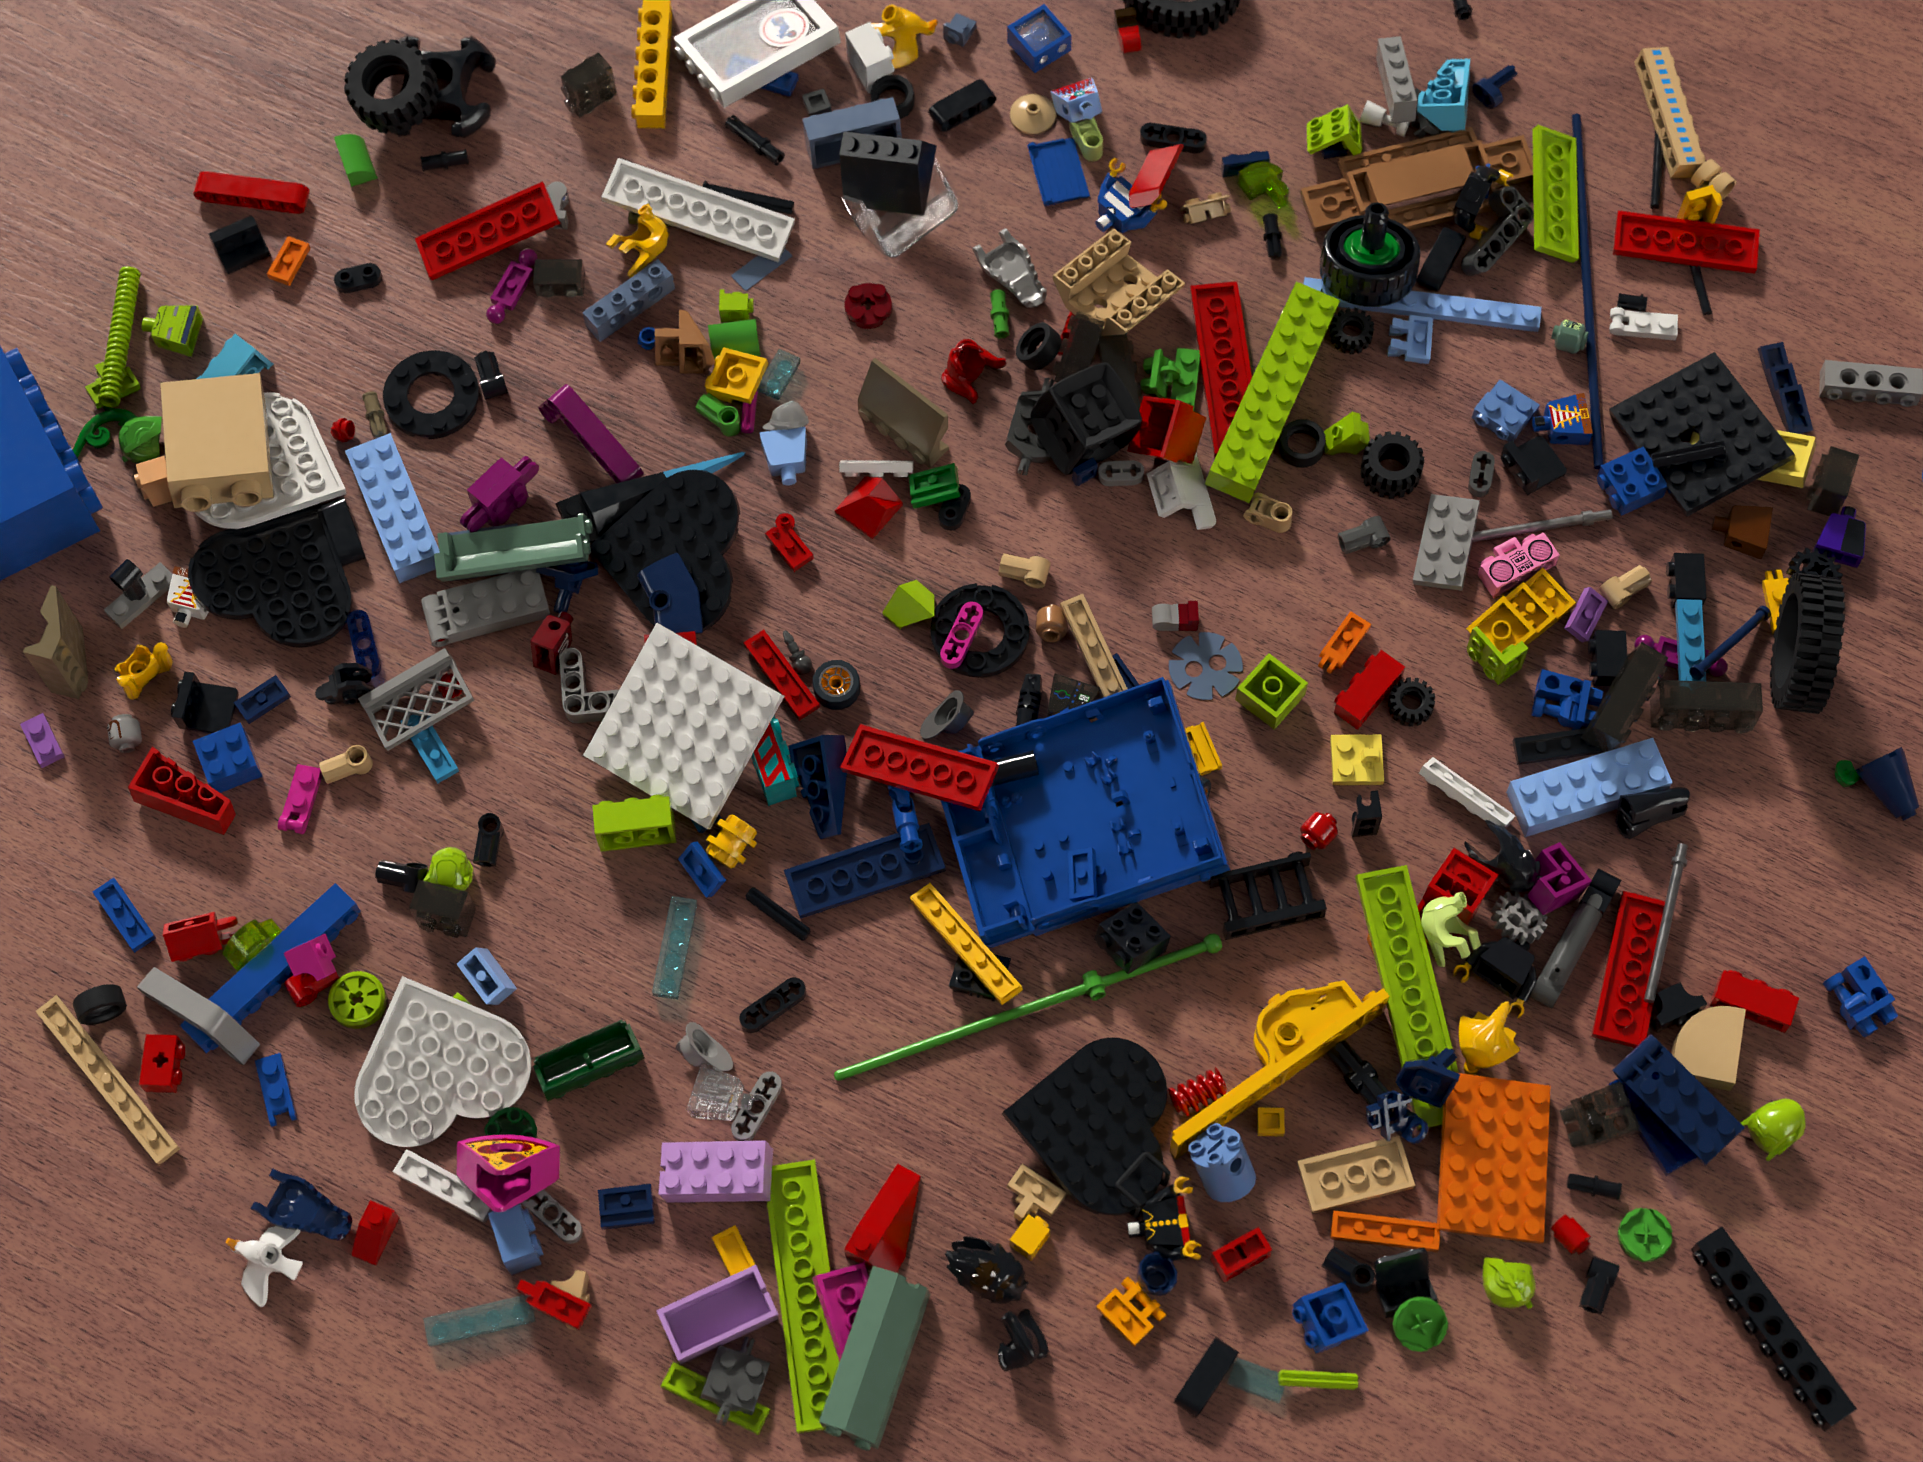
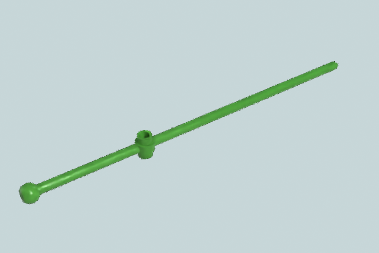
M1215 933L1208 934L1203 939V942L1157 957L1130 974L1120 970L1101 977L1096 970L1088 971L1083 974L1084 982L1081 985L835 1071L834 1077L838 1081L1084 994L1090 995L1094 1001L1102 999L1106 995L1104 990L1106 986L1206 951L1211 954L1219 952L1222 949L1221 939Z

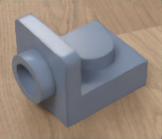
M956 13L950 23L945 22L943 25V38L951 44L964 47L976 29L977 23Z

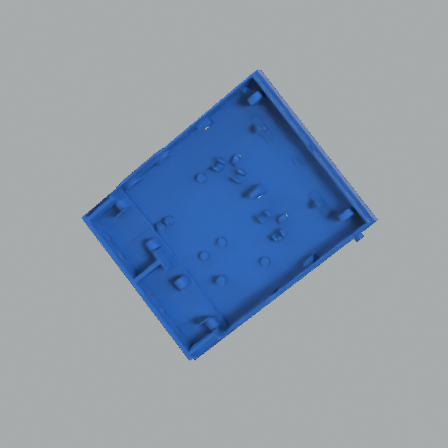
M1164 677L1044 719L1029 721L978 740L979 746L973 747L972 744H967L968 748L958 752L990 761L1033 750L1039 775L990 787L981 811L941 800L979 936L989 949L1031 934L1038 936L1197 881L1205 882L1210 880L1212 876L1231 870L1169 680L1165 681ZM1097 718L1096 721H1090L1091 719ZM1122 801L1123 805L1117 807L1116 802ZM1092 847L1096 853L1097 897L1073 903L1069 899L1068 851Z

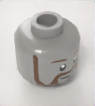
M117 715L108 723L107 733L109 745L112 748L118 749L120 753L133 752L135 747L141 744L140 723L137 719L132 718V715Z

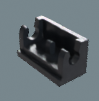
M1378 790L1371 791V804L1369 806L1363 805L1362 797L1358 795L1356 800L1357 812L1355 811L1352 815V837L1377 835L1382 820Z

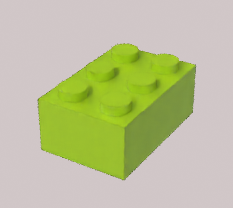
M653 795L648 799L640 800L638 798H627L623 802L602 801L598 805H592L594 831L601 852L677 843L674 813L669 796Z

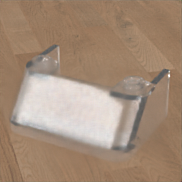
M936 158L933 165L925 216L888 212L879 218L875 211L866 209L863 201L846 195L842 197L857 228L881 253L892 258L899 256L952 217L958 209V201Z

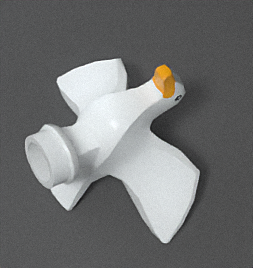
M274 1226L268 1228L259 1241L250 1240L243 1242L227 1238L225 1243L238 1255H243L248 1260L241 1284L246 1294L260 1307L265 1306L267 1302L268 1276L272 1272H281L293 1281L298 1276L303 1262L285 1258L282 1255L281 1249L295 1239L301 1232L300 1230Z

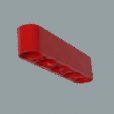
M202 171L198 175L193 196L197 200L207 203L302 214L305 211L310 190L307 186L300 183Z

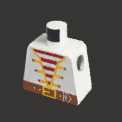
M175 566L167 604L171 611L176 613L173 623L179 627L187 628L191 617L204 620L209 612L193 596L188 580V569Z

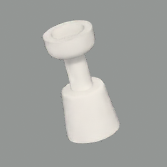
M1370 101L1366 102L1360 118V123L1378 127L1384 123L1397 128L1396 133L1402 137L1405 136L1410 122L1392 123L1391 117L1386 114V109Z

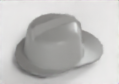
M690 1022L686 1025V1035L677 1043L676 1048L687 1062L694 1067L712 1065L721 1071H730L733 1068L732 1058L721 1044L713 1039L697 1023Z

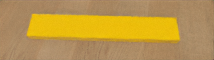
M931 883L910 896L914 906L1001 1005L1023 991L1020 983Z

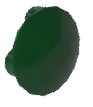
M507 1107L497 1111L489 1119L485 1126V1136L520 1135L537 1138V1126L527 1111L518 1107Z

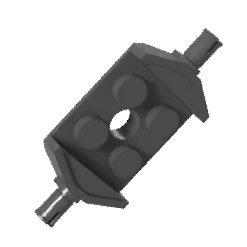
M1044 378L1041 391L1021 392L1005 441L1008 451L1019 457L1020 465L1017 473L1021 474L1022 472L1024 476L1028 474L1031 462L1044 463L1051 460L1038 435L1032 434L1028 430V426L1032 425L1030 413L1039 397L1054 384L1053 379L1049 381L1050 378Z

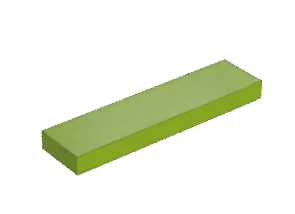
M673 1362L661 1384V1388L718 1415L720 1407L714 1402L701 1398L707 1378ZM756 1403L753 1415L740 1411H730L728 1421L758 1435L770 1412V1408Z

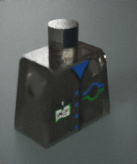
M1055 673L1047 717L1098 700L1100 687Z

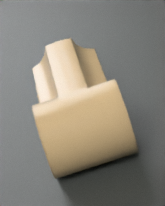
M1003 554L999 567V576L1022 580L1026 585L1033 588H1043L1051 563L1047 559L1038 556H1032L1030 559Z
M1639 565L1619 578L1614 576L1600 586L1599 591L1608 600L1613 609H1618L1626 604L1634 594L1651 585L1652 579L1648 570Z
M353 745L347 749L346 753L322 761L319 765L326 783L329 784L355 773L359 775L368 773L372 768L373 761L363 746ZM364 757L361 762L354 763L356 758Z

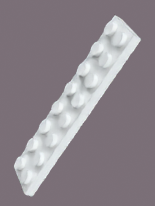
M618 158L601 197L602 202L637 214L643 205L649 204L652 207L653 214L666 224L779 262L795 223L794 218Z

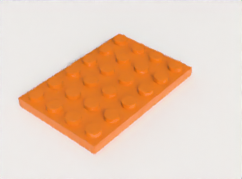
M1459 1073L1458 1082L1443 1104L1437 1230L1542 1244L1544 1242L1550 1086Z

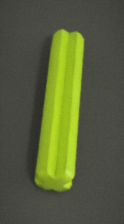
M1281 1370L1278 1373V1384L1280 1386L1354 1390L1358 1387V1375L1354 1373Z

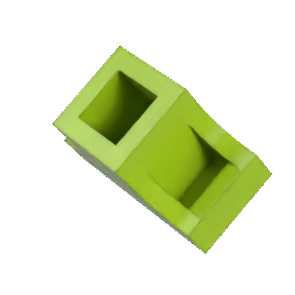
M1353 411L1323 431L1326 439L1325 454L1329 455L1342 452L1357 454L1368 446L1370 441L1368 423L1361 421L1360 413Z

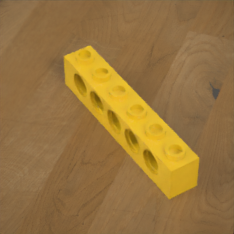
M643 0L642 8L638 9V20L641 22V27H637V41H640V46H636L635 55L639 63L638 66H634V78L637 80V85H633V99H636V105H632L631 115L632 119H636L637 128H665L672 28L671 0Z

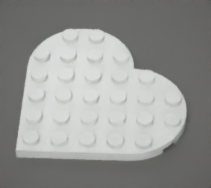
M264 393L274 498L262 499L257 505L249 507L238 506L233 502L212 504L207 510L195 512L197 516L217 527L240 529L346 494L345 487L310 412L301 402L294 398L291 400L281 397L280 393Z
M402 976L356 1081L354 1095L358 1114L368 1131L385 1143L399 1147H416L427 1144L445 1133L457 1115L476 1119L492 1117L499 1110L513 1106L524 1093L530 1079V1051L521 1033L507 1020Z

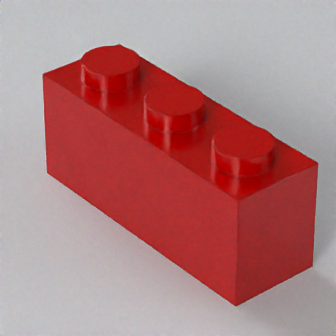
M1383 650L1376 656L1371 655L1364 665V671L1361 674L1357 672L1349 682L1351 686L1346 692L1342 690L1334 700V703H1336L1334 713L1357 730H1359L1391 692L1393 686L1404 675L1405 666Z
M1723 970L1718 978L1709 1006H1730L1746 1009L1745 1019L1785 1033L1791 1026L1799 997L1794 996L1789 990L1772 988L1762 980L1745 978L1737 971Z

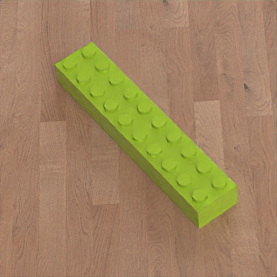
M1296 281L1210 468L1205 485L1250 503L1340 302L1339 299Z

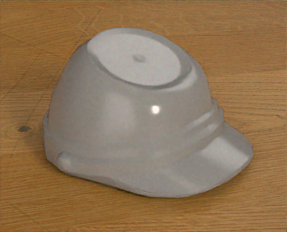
M789 401L773 410L770 422L766 423L763 429L772 431L800 428L807 425L809 419L799 403Z

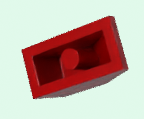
M372 1200L369 1201L357 1227L351 1254L353 1257L374 1266L377 1265L400 1219L395 1210Z

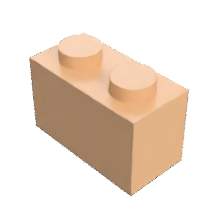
M165 456L136 464L138 474H135L134 477L138 488H141L144 499H149L153 507L171 502L172 498L167 482Z

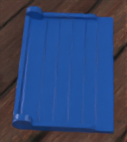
M1063 138L1038 144L1031 142L1027 145L1045 206L1090 197L1074 138Z

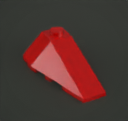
M897 1163L845 1246L846 1257L859 1264L864 1262L865 1267L872 1270L873 1266L898 1273L906 1258L913 1213L921 1179L920 1175Z

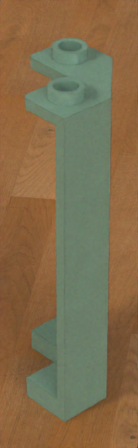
M579 513L578 517L457 535H450L448 532L437 533L439 553L434 554L436 577L445 582L588 561L589 554L591 553L589 534L593 533L591 519H587L584 513Z
M876 1266L872 1267L819 1423L825 1428V1433L840 1437L841 1433L848 1435L855 1442V1447L870 1451L871 1447L879 1449L931 1295L928 1288L920 1284L908 1283L906 1281L907 1277Z

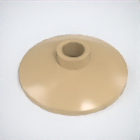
M1029 94L1020 97L1013 103L1010 110V119L1014 127L1020 132L1037 135L1046 132L1053 126L1056 120V111L1053 103L1048 98L1038 94Z

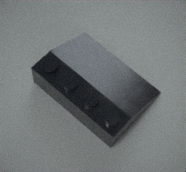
M843 131L839 156L844 206L925 216L937 146L922 140Z

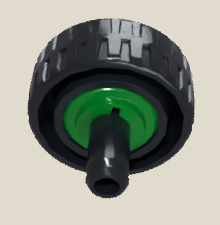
M1371 203L1365 209V215L1349 217L1336 223L1329 229L1323 240L1319 269L1321 279L1332 294L1354 305L1365 307L1390 305L1409 294L1416 283L1420 264V246L1418 241L1407 227L1388 218L1389 210L1382 203Z

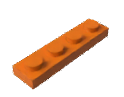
M1333 1210L1330 1239L1407 1249L1426 1248L1427 1251L1438 1252L1440 1231L1437 1230V1223Z

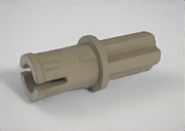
M374 391L366 392L362 395L367 412L365 417L369 420L373 436L379 438L387 434L383 419L384 411L380 408L377 393Z

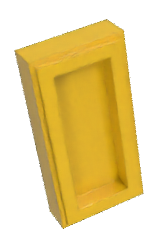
M736 1225L712 1236V1240L730 1276L755 1265Z

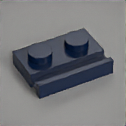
M651 1183L598 1190L600 1227L602 1230L655 1224Z

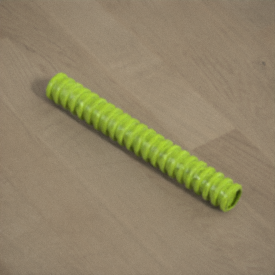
M125 266L119 270L98 401L107 407H116L121 401L122 385L141 277L140 271L131 266Z

